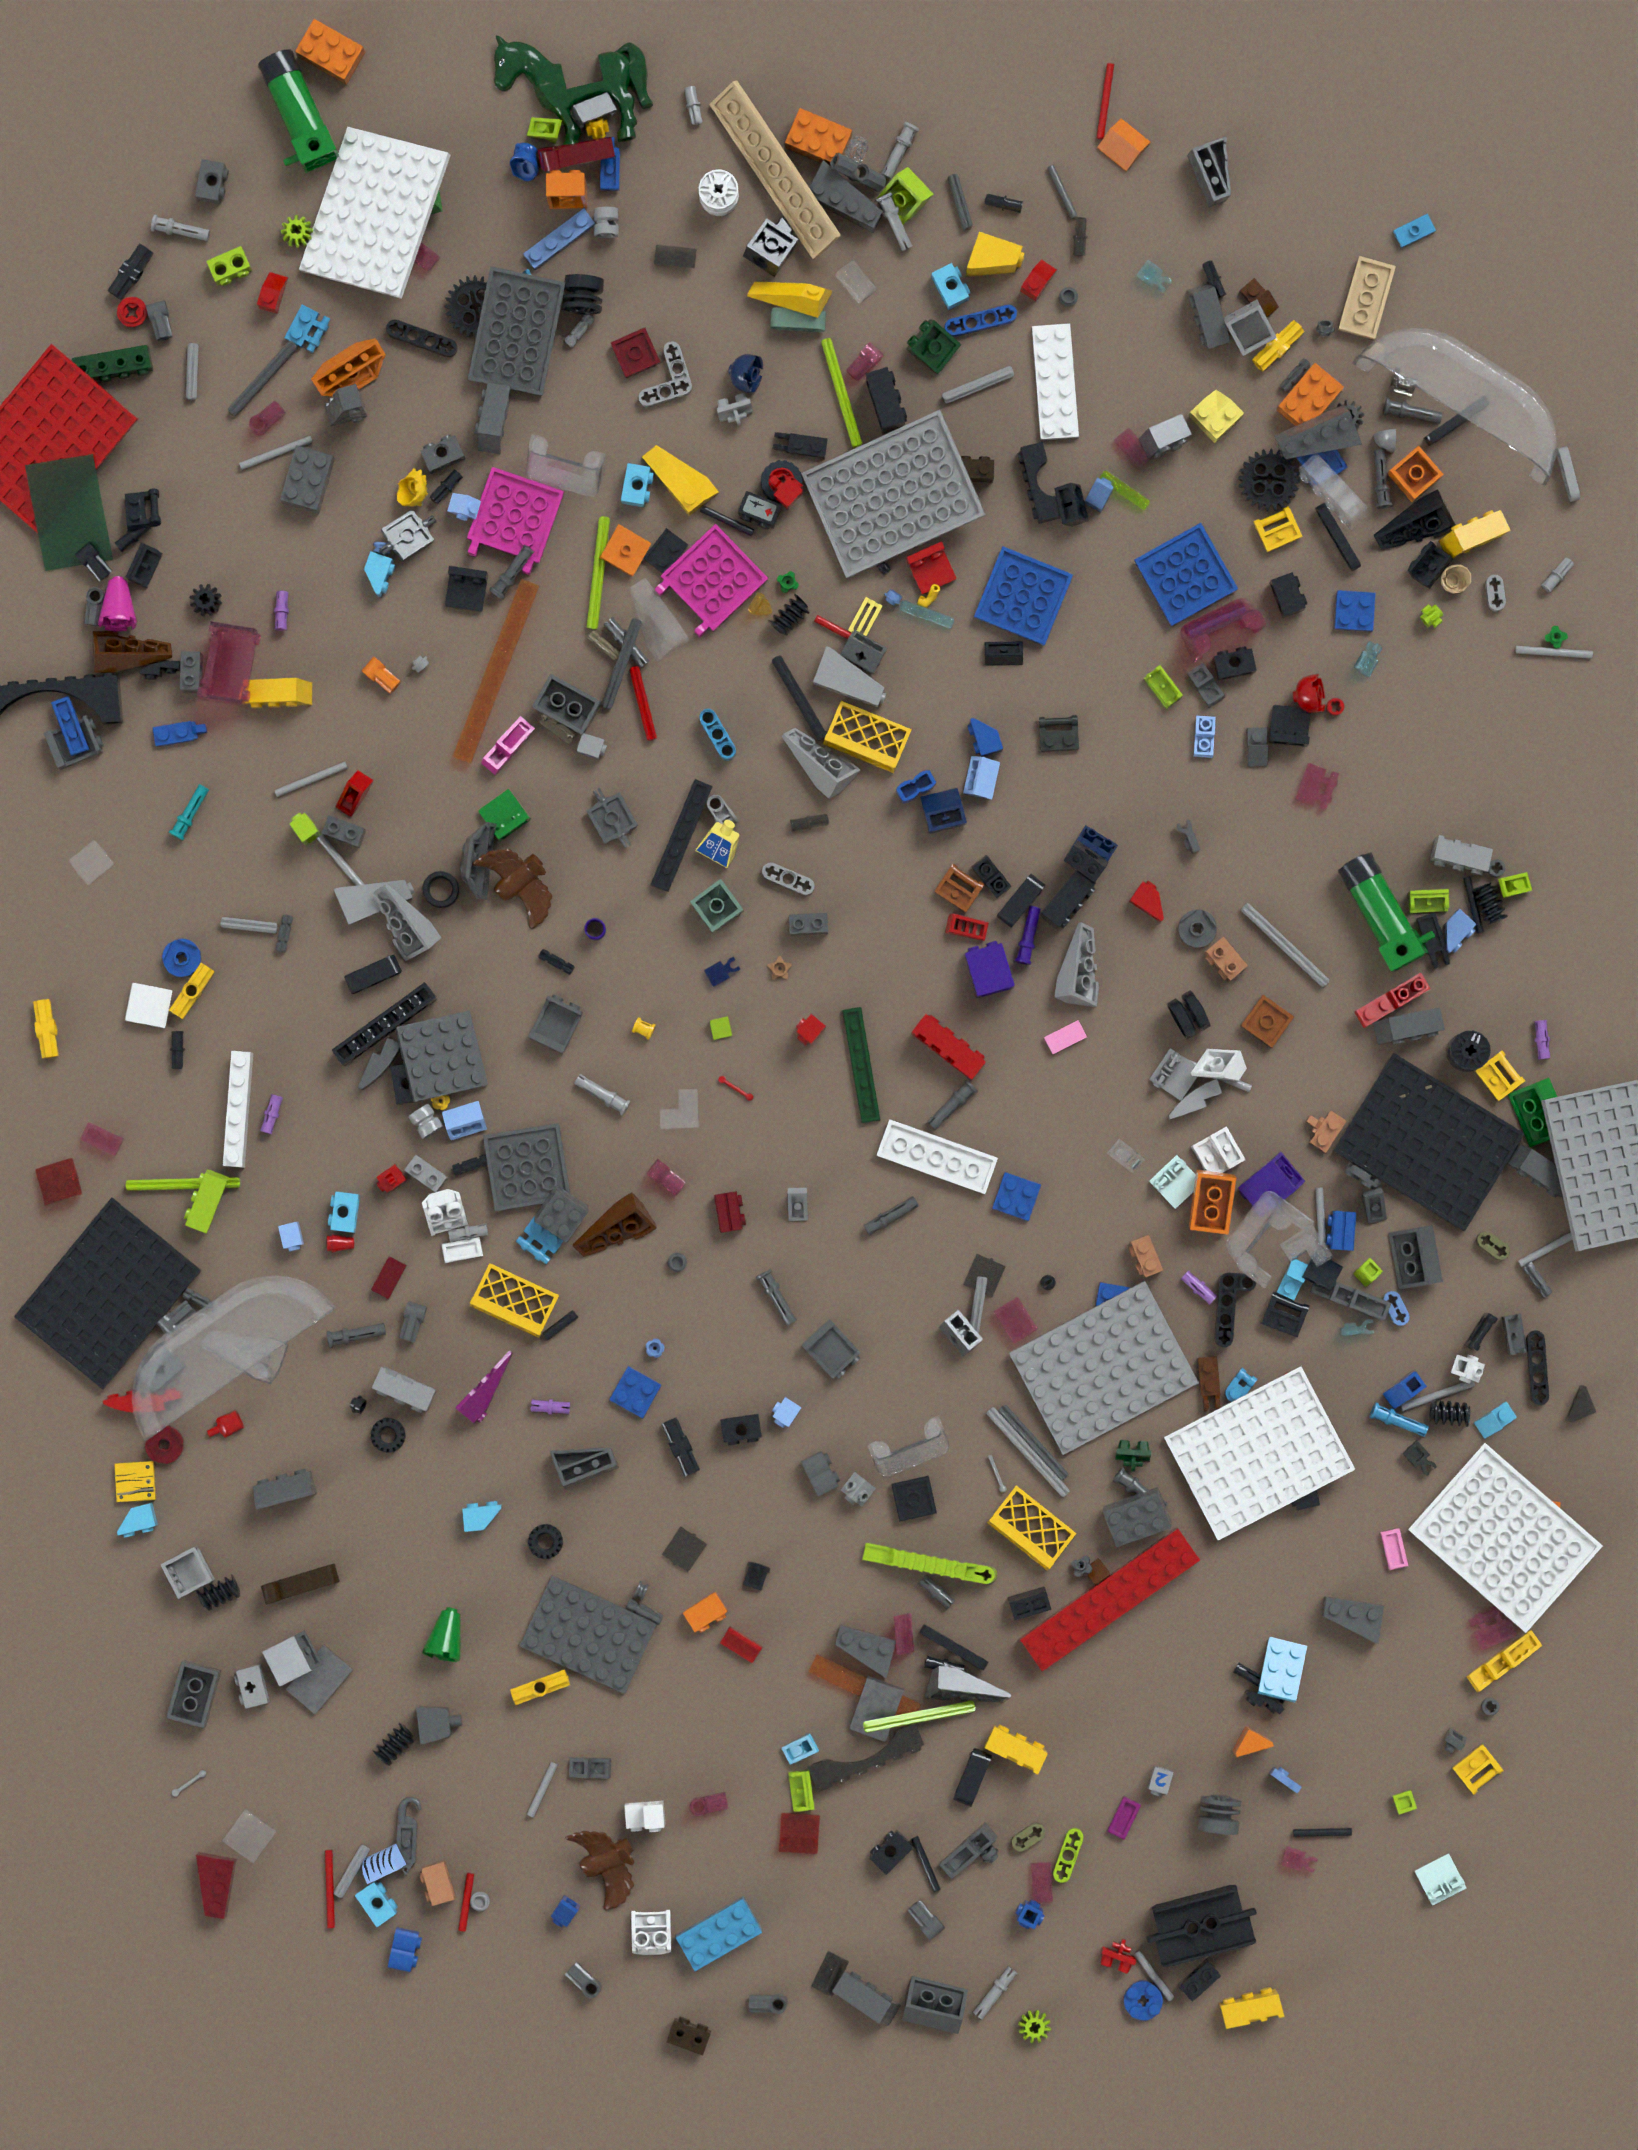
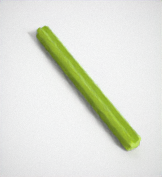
M826 338L821 341L852 447L857 448L862 446V441L831 338Z
M605 516L599 517L587 619V628L592 630L598 628L605 561L599 557L607 545L610 518Z
M199 1178L127 1180L126 1190L199 1189L200 1184H197ZM229 1178L225 1188H239L240 1178Z
M967 1701L863 1722V1728L866 1733L971 1713L975 1711V1703Z

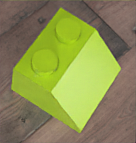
M907 167L893 177L877 198L891 192L895 207L899 208L897 214L902 225H904L925 206L934 194Z

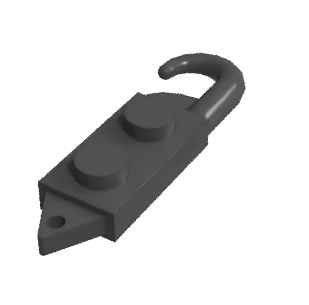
M414 1797L403 1799L398 1808L397 1847L406 1863L401 1868L404 1875L408 1873L413 1863H416L417 1821L410 1816H406V1806L409 1803H415L419 1811L422 1809L421 1803Z

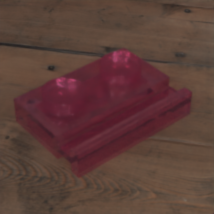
M1018 1296L994 1311L1014 1344L1038 1329Z
M911 1613L894 1616L897 1655L914 1652Z

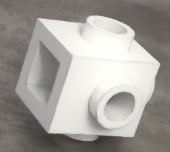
M1457 1355L1451 1373L1460 1376V1381L1470 1384L1472 1380L1479 1383L1485 1364L1478 1362L1479 1358L1468 1355L1467 1358Z

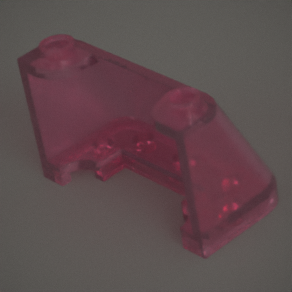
M1239 598L1183 625L1180 634L1193 662L1202 659V654L1209 651L1211 647L1209 634L1236 621L1241 630L1244 628L1250 629L1255 634L1262 631L1266 625L1263 615L1249 600Z
M210 621L209 631H212L211 637L213 638H209L211 643L205 676L201 681L204 686L202 688L198 687L197 697L203 701L244 705L250 699L248 688L256 646L260 644L261 636L255 628Z

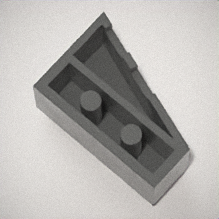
M1226 136L1192 148L1187 155L1208 207L1223 203L1231 196Z
M1204 284L1187 290L1189 303L1195 314L1194 321L1201 332L1199 334L1201 344L1210 349L1229 343L1230 339L1215 287L1211 284Z
M1440 1007L1390 1017L1373 1023L1378 1045L1393 1042V1045L1404 1043V1039L1410 1038V1041L1422 1039L1421 1035L1426 1034L1427 1038L1439 1035V1031L1445 1030Z
M1518 1144L1507 1165L1515 1169L1516 1173L1522 1177L1531 1179L1532 1184L1539 1188L1544 1187L1547 1189L1546 1193L1552 1197H1563L1556 1165L1533 1149Z
M610 1447L550 1451L560 1481L565 1489L619 1468Z
M844 1972L832 1992L877 2023L889 2025L901 2004L894 2001L890 1995L878 1991L877 1987L872 1983L862 1981V1977L856 1972Z

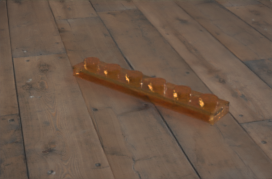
M816 1654L808 1671L860 1697L867 1680L866 1677ZM902 1695L896 1714L916 1712L919 1710L921 1703Z

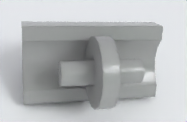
M741 393L735 396L736 403L729 404L728 399L725 398L718 400L717 413L720 422L726 420L729 423L736 421L737 426H740V420L747 418V414L753 413L750 399H747L745 394Z

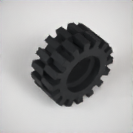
M393 1418L378 1420L370 1432V1438L374 1447L386 1453L398 1450L404 1443L406 1436L402 1424ZM389 1427L395 1431V1439L390 1443H386L381 1439L380 1434L384 1428Z
M541 1524L535 1527L529 1534V1550L537 1558H553L560 1552L563 1546V1536L560 1530L551 1524ZM542 1534H548L553 1539V1544L549 1549H543L538 1544V1539Z

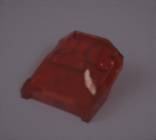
M73 1158L35 1169L45 1206L73 1196L82 1195Z

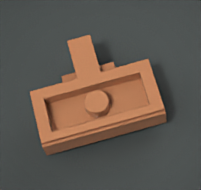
M1332 1111L1328 1113L1325 1119L1320 1117L1318 1120L1310 1115L1306 1123L1314 1127L1312 1132L1315 1134L1309 1143L1326 1153L1347 1121Z

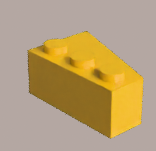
M1491 510L1484 513L1481 519L1474 517L1468 520L1464 526L1460 523L1452 527V531L1439 540L1443 551L1454 559V557L1461 553L1465 554L1471 549L1489 543L1511 531L1502 511L1499 510L1494 513Z
M299 678L244 680V703L250 704L251 708H262V705H268V707L312 705V682Z
M1003 1725L993 1726L984 1748L1039 1774L1048 1755L1044 1749L1045 1746L1036 1741L1033 1744L1026 1741L1027 1737L1020 1733L1013 1735L1009 1733L1010 1729Z
M1271 1987L1261 1989V1993L1253 1994V1992L1242 1994V1998L1234 1999V1997L1223 1999V2003H1219L1226 2029L1248 2025L1258 2020H1261V2022L1267 2021V2018L1277 2015L1279 2018L1285 2017L1276 1989L1272 1990Z

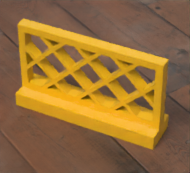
M841 701L825 736L823 745L894 773L912 729ZM842 707L849 709L853 716L843 720L840 713ZM864 715L868 717L870 724L861 727L857 718ZM854 719L858 728L848 732L845 722ZM879 723L886 724L888 731L878 734L875 725ZM842 724L846 732L842 735L832 733L834 727ZM872 726L875 736L866 739L862 730ZM900 730L906 734L904 739L896 741L892 732ZM860 731L863 741L857 743L852 741L850 735ZM890 733L893 743L884 746L880 737ZM878 739L881 748L873 750L869 747L868 742ZM895 746L898 752L896 758L888 756L885 749Z
M489 1263L471 1299L470 1307L540 1338L559 1295ZM491 1269L499 1272L500 1280L490 1283L488 1275ZM509 1279L516 1280L518 1288L508 1291L505 1281ZM502 1282L506 1292L495 1295L492 1285ZM490 1287L492 1297L485 1299L479 1296L481 1289ZM531 1287L536 1295L525 1299L522 1289ZM520 1290L523 1300L512 1303L509 1293ZM507 1295L510 1305L504 1307L498 1305L496 1298ZM544 1295L553 1297L550 1305L542 1306L539 1297ZM537 1298L540 1308L530 1312L527 1301ZM524 1303L528 1313L519 1315L516 1313L514 1306ZM542 1311L544 1316L542 1323L534 1322L531 1314Z
M1017 1485L987 1521L991 1527L1045 1570H1049L1053 1566L1054 1562L1077 1534ZM1016 1492L1023 1496V1504L1013 1505L1012 1497ZM1034 1505L1038 1508L1039 1516L1028 1517L1027 1506ZM1024 1507L1025 1518L1015 1519L1013 1508ZM1011 1508L1012 1519L1004 1520L999 1516V1513L1002 1509ZM1042 1518L1052 1519L1054 1528L1043 1529ZM1039 1519L1040 1530L1030 1531L1029 1520ZM1026 1520L1027 1531L1019 1532L1016 1529L1015 1521ZM1057 1530H1065L1070 1536L1066 1541H1058ZM1054 1531L1055 1542L1045 1543L1044 1532ZM1041 1532L1042 1543L1034 1544L1031 1541L1030 1533ZM1056 1544L1057 1553L1053 1558L1046 1553L1045 1545Z

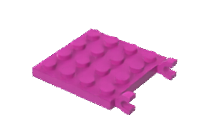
M492 467L480 499L481 503L477 517L473 519L467 536V540L472 541L468 550L469 555L476 557L479 545L482 544L517 556L525 544L534 551L522 569L523 574L530 576L534 562L540 564L564 491Z
M715 524L660 576L664 581L655 588V592L661 596L669 587L672 588L703 621L694 630L700 638L708 628L714 632L768 580V577Z

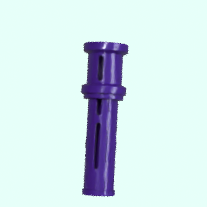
M1029 906L1022 941L1018 942L1019 951L1017 958L1014 959L1017 963L1031 965L1030 958L1032 950L1035 949L1033 942L1041 911L1039 907Z

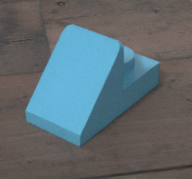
M1292 1258L1276 1292L1294 1301L1302 1283L1305 1281L1302 1276L1308 1265Z
M1507 1401L1475 1421L1474 1424L1485 1439L1502 1430L1505 1425L1516 1419L1517 1416Z
M809 1733L781 1748L790 1765L819 1751Z

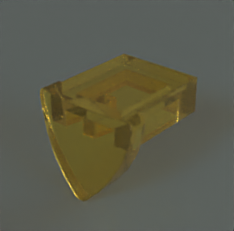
M757 592L748 607L749 613L761 616L772 614L767 598L762 593Z

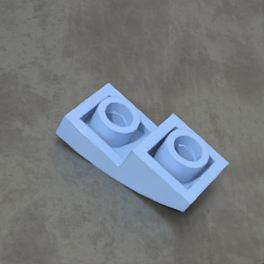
M1196 716L1193 757L1213 758L1216 717Z

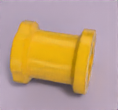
M638 1017L632 1032L639 1033L645 1036L647 1040H650L656 1024L653 1023L651 1025Z

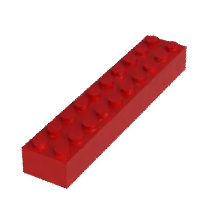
M1176 1527L1019 1639L1043 1672L1199 1562L1200 1559Z

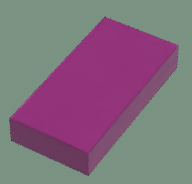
M1123 1796L1107 1832L1125 1840L1141 1804Z

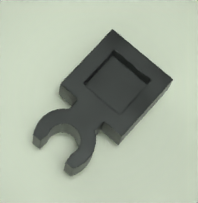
M1417 1440L1402 1453L1415 1468L1421 1465V1470L1425 1475H1429V1472L1426 1471L1427 1465H1432L1434 1469L1437 1468L1434 1462L1426 1459L1430 1454Z

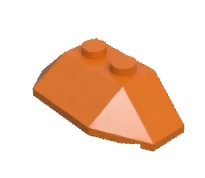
M376 338L356 342L324 362L311 380L321 396L333 397L332 395L337 389L354 384L357 385L358 389H361L378 378L386 354Z

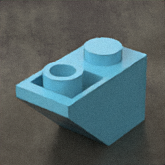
M370 551L364 570L375 593L381 597L383 593L386 594L389 586L387 579L389 575L392 576L395 565L392 558Z
M497 1501L486 1502V1506H478V1503L466 1504L467 1508L462 1509L464 1532L486 1529L502 1509V1504L497 1505Z
M153 1503L131 1508L117 1534H123L124 1538L134 1536V1531L141 1529L142 1533L153 1531V1526L158 1525Z

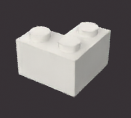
M664 1800L625 1803L626 1829L631 1828V1832L642 1831V1827H645V1829H649V1832L661 1831L666 1824Z

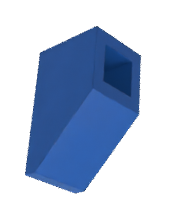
M971 718L970 724L967 727L970 736L974 735L976 741L973 743L975 753H979L980 757L1003 751L998 730L975 718Z
M1412 1371L1382 1394L1392 1408L1395 1409L1427 1386L1417 1372Z

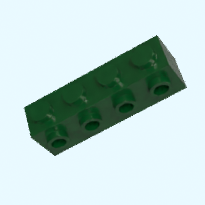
M148 345L72 358V361L95 381L100 380V382H109L111 378L115 377L126 379L132 374L143 376L149 374V371H153Z

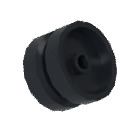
M1191 990L1181 996L1185 1007L1176 998L1167 1003L1175 1023L1186 1039L1196 1035L1193 1023L1200 1031L1211 1026L1203 1006Z

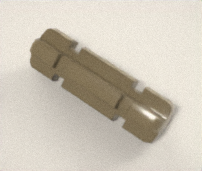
M592 631L588 635V640L595 643V646L606 655L609 654L612 660L616 661L620 652L616 648L613 649V646L604 638H600L598 633Z

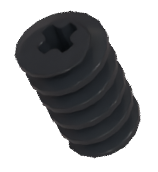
M794 594L796 600L789 599L790 605H783L785 611L778 610L780 617L773 615L775 622L768 620L780 634L787 636L786 629L793 630L792 623L798 625L797 618L804 619L802 613H810L807 604L797 594Z
M1491 883L1473 889V892L1480 893L1475 898L1476 900H1482L1478 907H1485L1481 914H1487L1483 920L1490 921L1489 924L1508 917L1507 914H1501L1505 907H1499L1503 901L1496 900L1500 893L1493 892L1498 887L1491 886Z
M1432 1400L1429 1422L1434 1419L1437 1425L1439 1419H1441L1443 1425L1449 1420L1451 1426H1453L1454 1421H1457L1458 1426H1461L1462 1421H1464L1466 1427H1468L1470 1422V1406L1468 1408L1465 1402L1462 1403L1461 1408L1459 1402H1455L1454 1406H1452L1451 1401H1448L1446 1406L1443 1401H1440L1437 1406L1436 1400Z
M232 1574L231 1581L227 1577H224V1584L218 1580V1587L211 1583V1590H208L206 1587H203L204 1593L196 1590L201 1604L208 1611L212 1610V1605L216 1608L219 1607V1601L225 1604L226 1598L232 1601L233 1595L236 1598L240 1597L239 1586Z
M399 1723L400 1730L393 1728L394 1736L389 1733L387 1734L389 1741L382 1739L384 1746L376 1745L378 1752L372 1750L386 1765L390 1766L392 1764L390 1758L393 1760L397 1759L396 1753L399 1755L403 1753L401 1747L404 1749L408 1748L407 1742L410 1744L414 1743L412 1738L414 1736L402 1723Z

